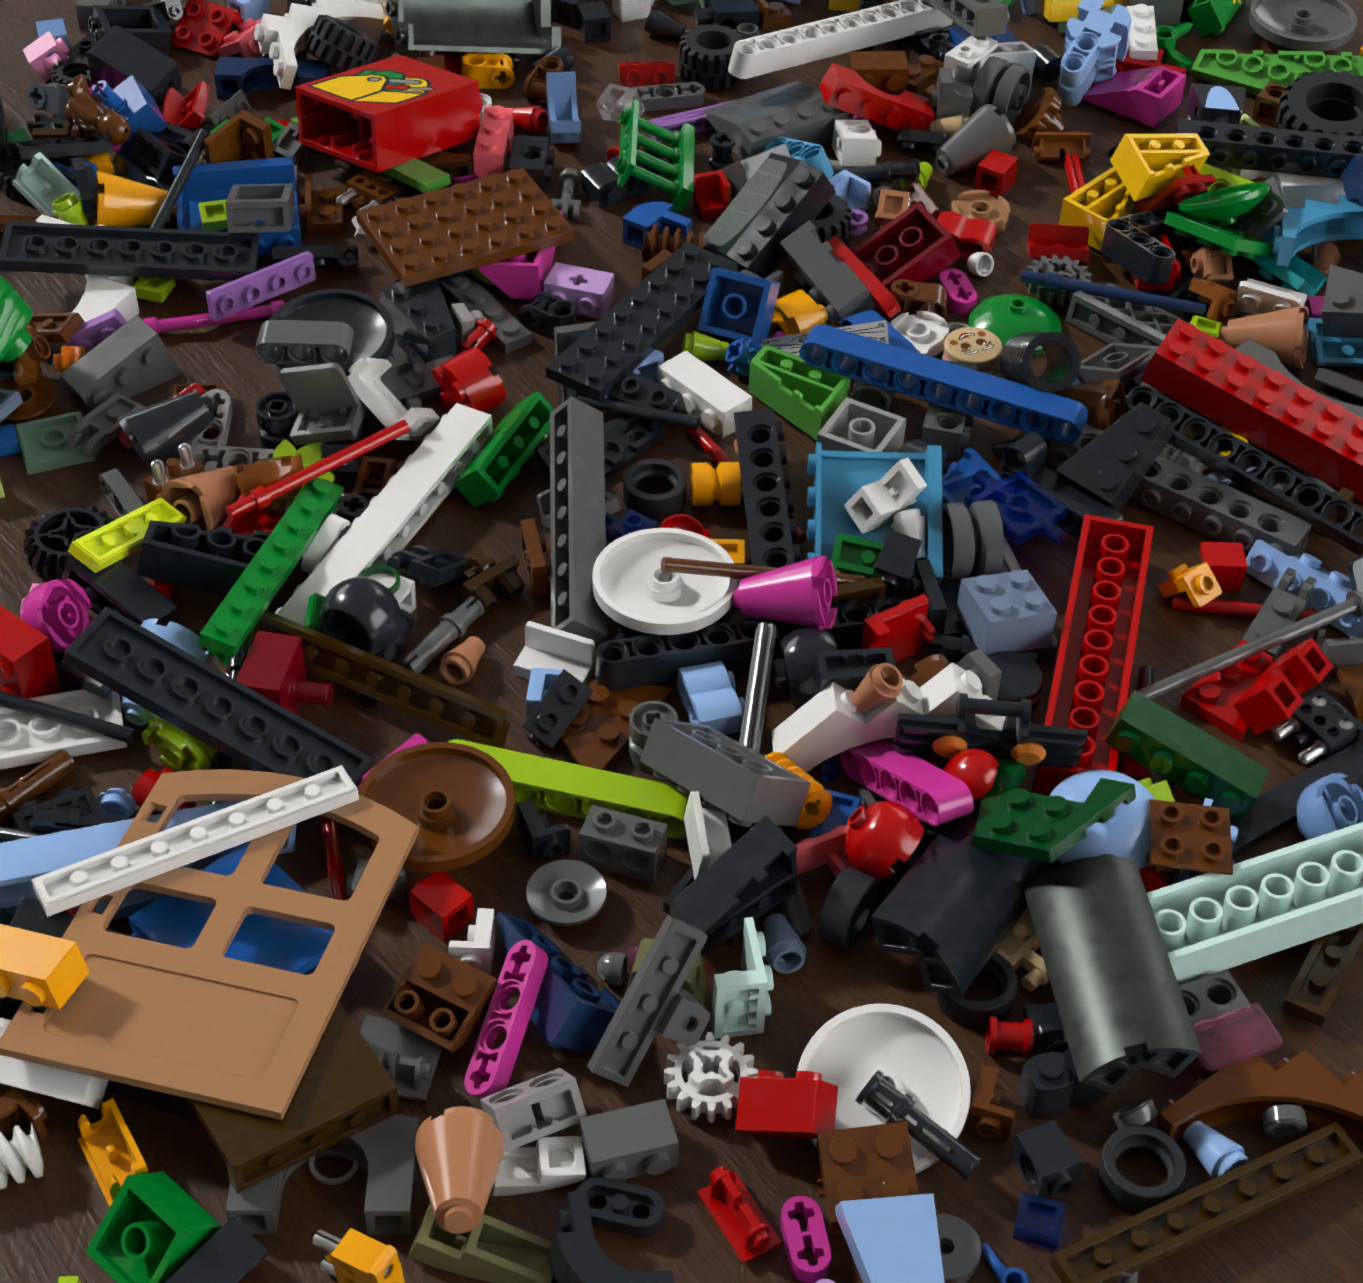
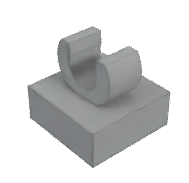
M464 303L451 305L450 315L455 326L457 345L459 346L473 331L476 321H481L485 318L479 310L469 312Z

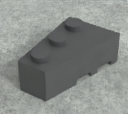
M810 220L780 242L796 272L792 275L795 282L802 290L805 288L809 289L808 294L817 305L823 304L825 306L828 317L833 323L841 322L843 318L866 309L874 310L877 308L867 287L844 261L841 263L831 252L833 248L828 241L821 242L815 230L816 228Z
M1330 264L1322 309L1323 336L1363 338L1362 273Z
M138 315L60 374L74 396L90 412L115 393L131 398L183 375L158 334Z

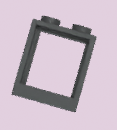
M293 183L232 185L226 200L228 233L291 231L296 213ZM261 219L263 224L257 225L256 220Z

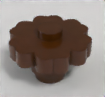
M1052 87L1043 88L1038 95H1033L1023 105L1022 112L1015 119L1013 130L1016 131V135L1023 141H1031L1034 138L1035 132H1062L1065 122L1062 120V115L1058 113L1062 103L1059 93Z

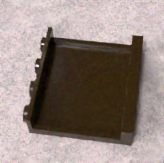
M339 1002L282 1120L186 1098L226 1163L229 1182L237 1194L399 1113L397 1085Z

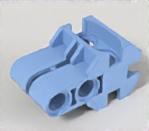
M1105 0L1080 1L1077 6L1079 10L1078 19L1070 17L1066 24L1064 55L1061 60L1058 89L1063 105L1075 106L1079 104L1093 81L1101 82L1112 79L1117 72V69H1115L1116 59L1122 62L1125 59L1132 19L1126 7L1118 4L1113 13L1110 14L1100 10Z

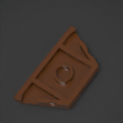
M592 680L587 686L593 690V693L557 743L560 747L566 749L567 756L573 764L610 771L629 749V714L632 709L638 704L647 701H660L669 704L673 699V688L660 685H644L620 690H608L605 686L597 685L595 680Z

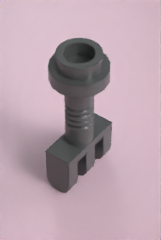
M566 168L559 174L558 178L559 186L563 189L561 199L551 198V202L558 210H562L563 217L566 220L568 219L569 212H572L573 220H579L581 200H573V194L581 185V175L574 168Z

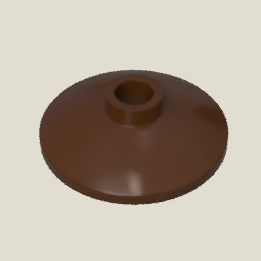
M36 375L37 381L35 383H28L24 386L15 384L13 376L0 382V389L20 392L23 403L5 419L26 420L47 411L53 405L56 398L53 383L40 375Z

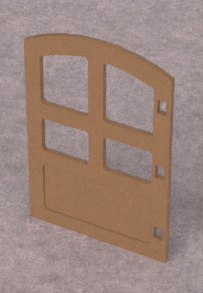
M235 769L162 773L117 848L164 831L179 805L184 802L246 801L305 778L272 772ZM359 795V800L320 814L323 817L353 828L378 842L352 897L345 901L263 883L294 826L293 824L251 840L238 866L231 875L225 876L187 867H179L83 903L62 936V939L77 943L90 971L60 1010L47 1007L43 1014L33 1012L35 1006L23 1001L0 1038V1055L282 1120L418 835V826L392 809L362 795ZM154 809L163 812L157 823L147 821ZM132 889L151 891L215 906L198 939L190 948H181L106 931L125 896ZM100 899L110 902L103 914L92 912ZM249 914L267 916L334 932L316 970L309 975L225 957V954L244 918Z

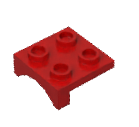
M1194 164L1191 166L1186 165L1182 168L1185 177L1176 178L1151 199L1146 197L1135 202L1133 198L1131 200L1138 213L1177 204L1185 198L1208 192L1207 188L1216 182V179L1211 174L1201 175Z
M922 594L865 619L861 649L891 647L895 663L921 652L923 639L928 643L932 642L935 639L932 634L936 633V629L927 618L929 599Z

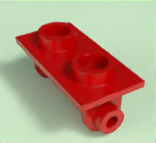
M724 1166L714 1169L710 1173L712 1180L710 1185L697 1191V1194L741 1263L744 1264L782 1245L781 1240L737 1173H734L732 1170H726Z

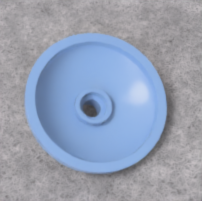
M1096 769L1074 774L1056 786L1050 796H1061L1066 800L1083 803L1100 778L1135 784L1136 798L1129 805L1122 802L1113 809V817L1105 823L1096 822L1086 829L1087 836L1057 858V860L1064 864L1076 859L1113 854L1116 857L1136 861L1139 872L1145 868L1147 851H1150L1149 799H1155L1141 783L1119 772Z

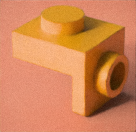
M1207 562L1190 568L1186 564H1182L1167 573L1169 579L1157 586L1163 598L1186 591L1195 608L1204 606L1222 594V589Z

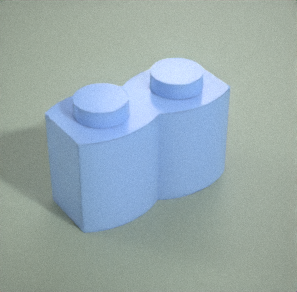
M721 661L678 668L677 689L683 707L688 713L690 723L708 725L724 735L741 732L745 701L742 697H737L732 671H727Z

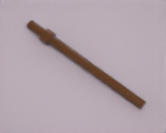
M663 557L661 560L662 572L738 579L748 578L777 569L776 567ZM834 569L837 585L865 580L864 576L841 574L839 570Z

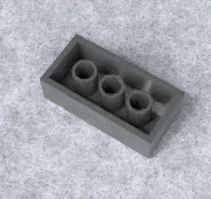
M654 718L640 758V762L653 769L652 774L655 777L676 782L678 784L677 789L688 795L692 791H699L700 797L704 799L702 802L704 806L720 812L725 811L730 814L728 819L731 822L744 827H751L752 823H758L765 815L777 827L779 825L796 827L811 782L712 727L702 724Z

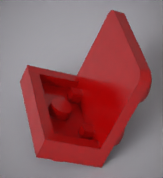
M188 0L183 10V15L171 36V45L174 48L215 58L219 54L217 48L224 43L223 38L229 31H239L238 25L244 22V20L241 18L240 12L234 8L217 5L209 1Z

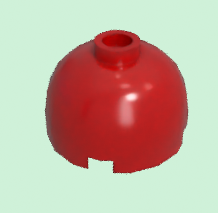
M892 801L876 802L866 808L860 806L850 815L847 821L849 825L845 838L847 856L858 871L876 878L879 882L894 873L889 866L898 858L905 863L912 855L924 833V827L920 824L922 821L908 808Z

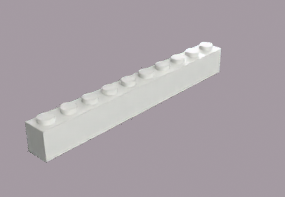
M456 403L448 414L442 416L437 427L431 434L425 436L422 444L414 454H410L407 457L402 468L396 475L390 477L385 488L378 496L372 498L367 509L360 517L354 519L350 529L341 539L336 540L332 550L322 561L315 565L309 577L303 584H299L296 587L292 597L283 607L278 608L275 614L304 625L308 600L312 594L318 593L326 597L330 589L336 584L352 577H360L362 572L369 567L386 565L387 560L395 552L403 550L455 487L452 484L493 432L492 416Z

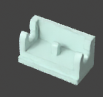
M41 152L34 155L29 167L24 163L20 166L16 178L12 182V185L41 214L46 216H56L53 213L55 209L52 203L59 197L68 193H74L76 198H80L79 190Z

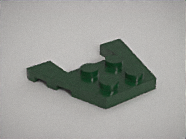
M995 758L999 762V766L997 767V775L992 788L981 800L974 834L976 848L1051 864L1087 836L1086 829L1096 822L1105 823L1114 816L1113 809L1122 802L1129 805L1136 798L1135 784L1100 778L1085 802L1082 803L1066 800L1061 796H1046L1031 793L1025 789H1017L1026 777L1024 763Z

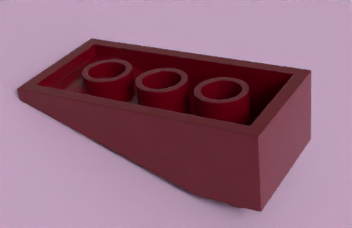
M919 201L852 250V253L890 292L892 282L895 280L907 279L914 282H923L936 276L961 257L953 236Z

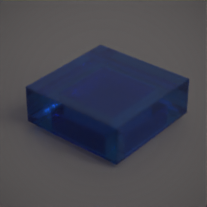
M1022 1192L1012 1238L1056 1250L1066 1203Z

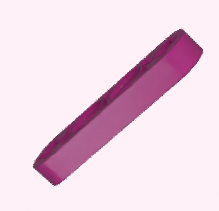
M519 941L509 950L473 1051L464 1084L468 1093L479 1100L502 1091L508 1086L548 965L546 952L532 941ZM520 992L518 1003L513 1008L507 1010L509 998L514 993ZM506 1031L507 1036L504 1044L494 1050L493 1045L496 1037Z

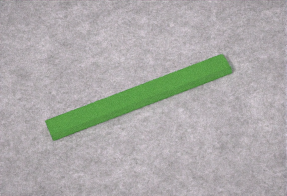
M297 117L290 119L291 123L298 126ZM416 158L381 171L423 193L432 190L436 191L451 184L448 173Z

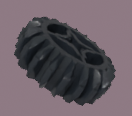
M68 504L65 509L61 510L54 507L51 514L41 513V519L31 521V528L25 530L23 549L27 564L30 565L31 570L36 572L38 578L46 577L48 582L56 579L61 580L66 561L73 556L68 552L71 542L114 521V518H110L106 511L99 512L96 506L86 509L83 504H80L77 508H71Z

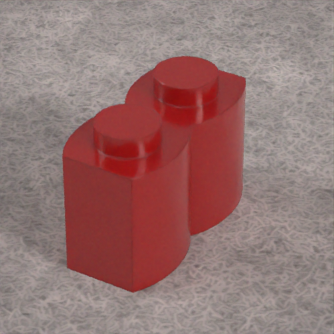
M940 212L937 221L953 236L962 260L968 261V258L976 252L991 253L998 226L985 219H968L956 212Z

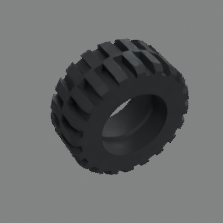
M1332 69L1320 73L1313 71L1308 76L1302 75L1298 77L1282 93L1275 128L1363 137V76L1358 74L1354 76L1349 74L1348 71L1343 70L1341 72H1334Z

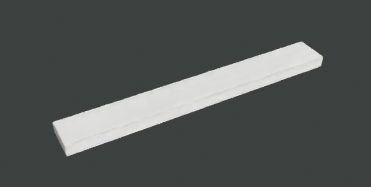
M341 765L31 879L33 889L48 917L359 800L358 789Z

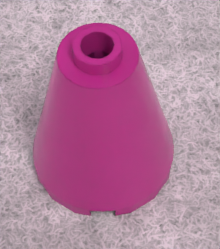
M817 556L741 579L739 587L734 588V605L737 609L740 608L741 613L745 616L805 627L831 629L835 624L837 608H830L832 596H837V583L831 560H826L827 556Z

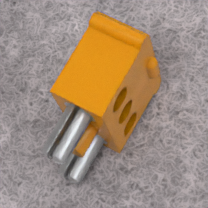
M352 1228L348 1230L342 1239L323 1230H318L314 1235L313 1244L328 1251L327 1256L321 1262L320 1268L322 1271L336 1277L338 1283H405L397 1250L392 1245L387 1246Z

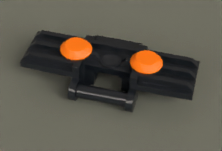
M959 693L956 703V715L944 717L899 713L892 749L898 750L903 754L937 756L951 759L962 750L976 748L990 753L995 758L1024 763L1026 766L1038 765L1073 768L1079 764L1088 737V730L1036 725L1029 722L1031 699L1011 702L968 698V694ZM975 714L1005 716L1002 731L979 729L976 725Z

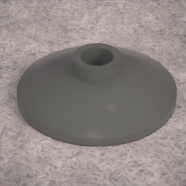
M557 860L543 865L532 874L526 887V899L532 912L543 921L559 926L578 925L592 919L603 908L607 896L606 883L602 875L594 867L577 860Z

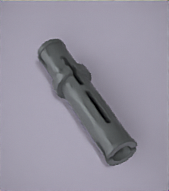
M467 597L452 613L445 614L440 619V624L406 657L401 659L398 665L420 674L454 640H460L465 636L466 629L478 617L484 614L485 611L482 603L477 600L471 606V603L475 601V597Z

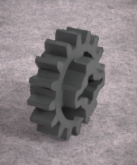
M1053 254L1052 259L1041 256L1040 261L1033 259L1031 266L1027 265L1026 268L1028 271L1047 274V271L1060 273V277L1091 282L1092 273L1087 272V266H1079V260L1072 261L1069 259V256L1058 259L1056 254ZM1024 283L1025 287H1029V294L1037 293L1036 299H1044L1047 301V304L1058 301V304L1063 306L1064 301L1071 302L1072 295L1075 293L1056 289L1055 292L1043 289L1044 286Z

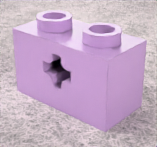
M555 262L544 282V292L575 304L577 315L600 319L607 313L614 300V273Z

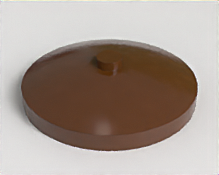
M425 743L400 750L376 765L366 776L358 791L359 795L392 809L418 826V835L402 869L410 871L443 872L458 869L482 859L504 840L515 818L514 787L505 768L489 754L477 748L459 743ZM360 833L365 844L374 852L378 842Z

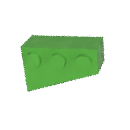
M767 344L750 361L748 392L770 408H774L777 413L816 441L819 431L845 398L850 397L851 378L812 367L806 364L801 357Z

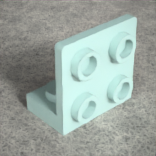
M753 917L744 918L741 957L742 971L733 970L723 974H714L711 1020L714 1039L722 1038L725 1034L729 1035V1037L764 1033L765 1016L771 1015L769 991L774 988L771 965L763 964L762 957L766 956L765 937L763 931L756 932Z

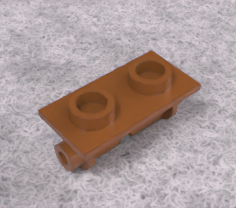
M1080 131L1035 132L1031 145L1033 158H1038L1039 161H1059L1060 152H1064V158L1069 153L1071 155L1077 153L1081 161H1085V158L1090 159L1091 147H1088L1092 133H1082Z

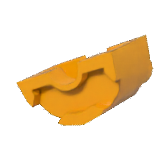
M799 289L777 299L770 327L779 326L787 336L807 333L815 325H825V322L828 320V313L823 305H817L804 290Z

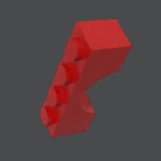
M835 63L831 64L819 85L826 105L895 130L913 129L926 131L935 118L927 98L907 90H903L900 95L882 92L867 83L856 71Z

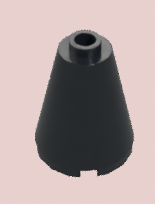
M197 390L123 414L117 420L126 436H129L133 447L143 462L152 472V461L159 459L163 461L165 467L167 459L175 458L179 454V445H182V443L190 444L215 419L212 412L217 409L206 392L200 395Z

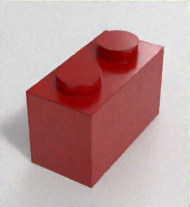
M759 1070L757 1077H740L735 1130L755 1137L817 1139V1132L835 1130L838 1086L823 1081L821 1073L812 1071H796L795 1078H784V1073L770 1070Z

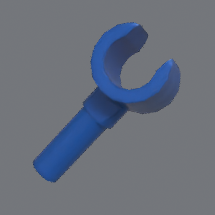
M988 1243L981 1245V1254L994 1270V1274L999 1279L998 1283H1007L1006 1281L1028 1283V1277L1024 1271L1015 1267L1007 1268Z

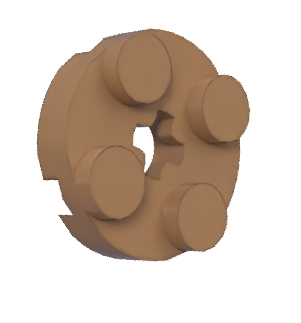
M969 190L959 194L958 200L952 201L951 212L962 214L968 219L979 218L988 220L998 226L997 234L1003 233L1006 229V224L1009 221L1010 205L1001 196H998V200L990 197L989 191Z

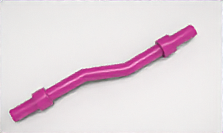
M283 300L271 301V305L249 307L218 321L210 319L209 313L157 320V317L143 318V321L159 336V332L270 318L286 303Z

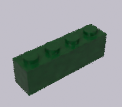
M1135 690L1118 712L1104 740L1105 743L1202 800H1205V798L1212 799V806L1229 808L1230 816L1237 821L1241 820L1258 799L1269 769Z

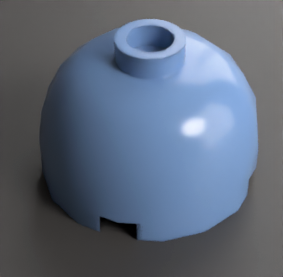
M1332 773L1311 783L1301 793L1297 802V826L1307 840L1363 822V791L1356 783L1349 785L1342 778L1347 777L1346 775Z

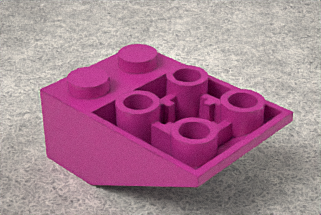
M1164 66L1116 72L1112 79L1098 82L1083 95L1082 100L1090 102L1096 107L1116 112L1119 116L1139 121L1145 126L1156 127L1181 104L1187 75Z

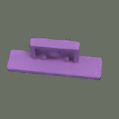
M309 251L303 252L207 291L206 298L210 319L218 321L314 281L316 275L313 254Z

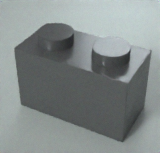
M665 1099L579 1118V1136L582 1138L584 1160L590 1178L602 1177L624 1182L628 1178L645 1174L659 1175L671 1168L678 1167L679 1142Z

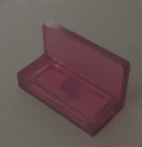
M1255 1003L1192 1024L1202 1052L1191 1063L1201 1060L1208 1071H1214L1279 1049L1282 1046L1283 1038L1261 1006Z

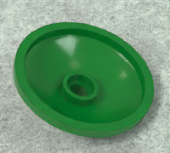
M1265 182L1220 188L1185 198L1177 203V207L1184 215L1197 220L1218 221L1219 226L1237 222V216L1252 210L1267 195L1269 185Z
M1000 294L981 301L970 312L968 321L970 327L982 328L995 334L1002 342V346L1019 333H1061L1062 327L1058 315L1048 305L1036 298L1021 294ZM1038 346L1032 356L1044 353L1045 351L1041 346Z

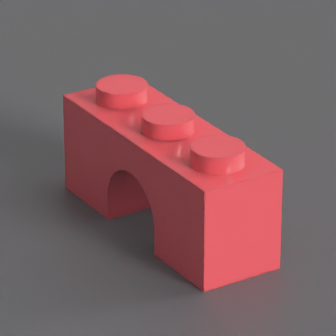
M499 105L484 107L473 152L474 174L486 176L490 171L497 174L507 171V153H511L514 139L513 108H504Z

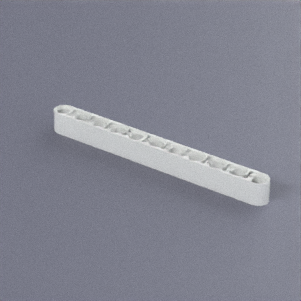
M899 0L739 40L734 44L728 71L734 77L748 79L916 35V31L937 26L943 28L951 25L953 20L926 0Z

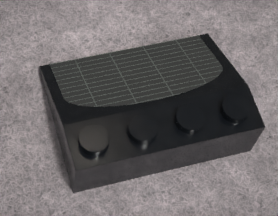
M771 152L706 233L707 251L737 262L738 272L747 269L764 279L772 273L786 255L780 242L810 220L812 223L836 191L822 171L802 160Z

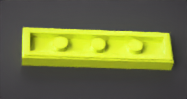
M160 497L71 542L68 552L94 573H97L140 550L151 520L185 523L187 518Z

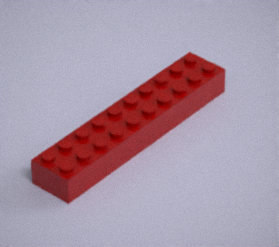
M1088 514L1084 515L1044 725L1088 730V737L1078 766L1061 768L1036 765L1031 793L1050 796L1056 786L1066 778L1087 770L1099 769L1116 772L1119 750L1105 743L1104 740L1118 712L1127 701L1154 531L1153 526Z

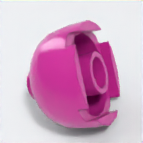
M56 579L42 583L30 591L22 602L20 619L49 637L52 653H64L93 621L89 620L87 611L88 608H92V605L83 588L70 579Z

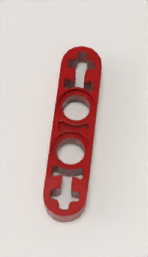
M836 235L827 240L833 248L831 252L841 263L844 261L867 287L877 309L886 319L889 320L901 311L899 303L891 292Z

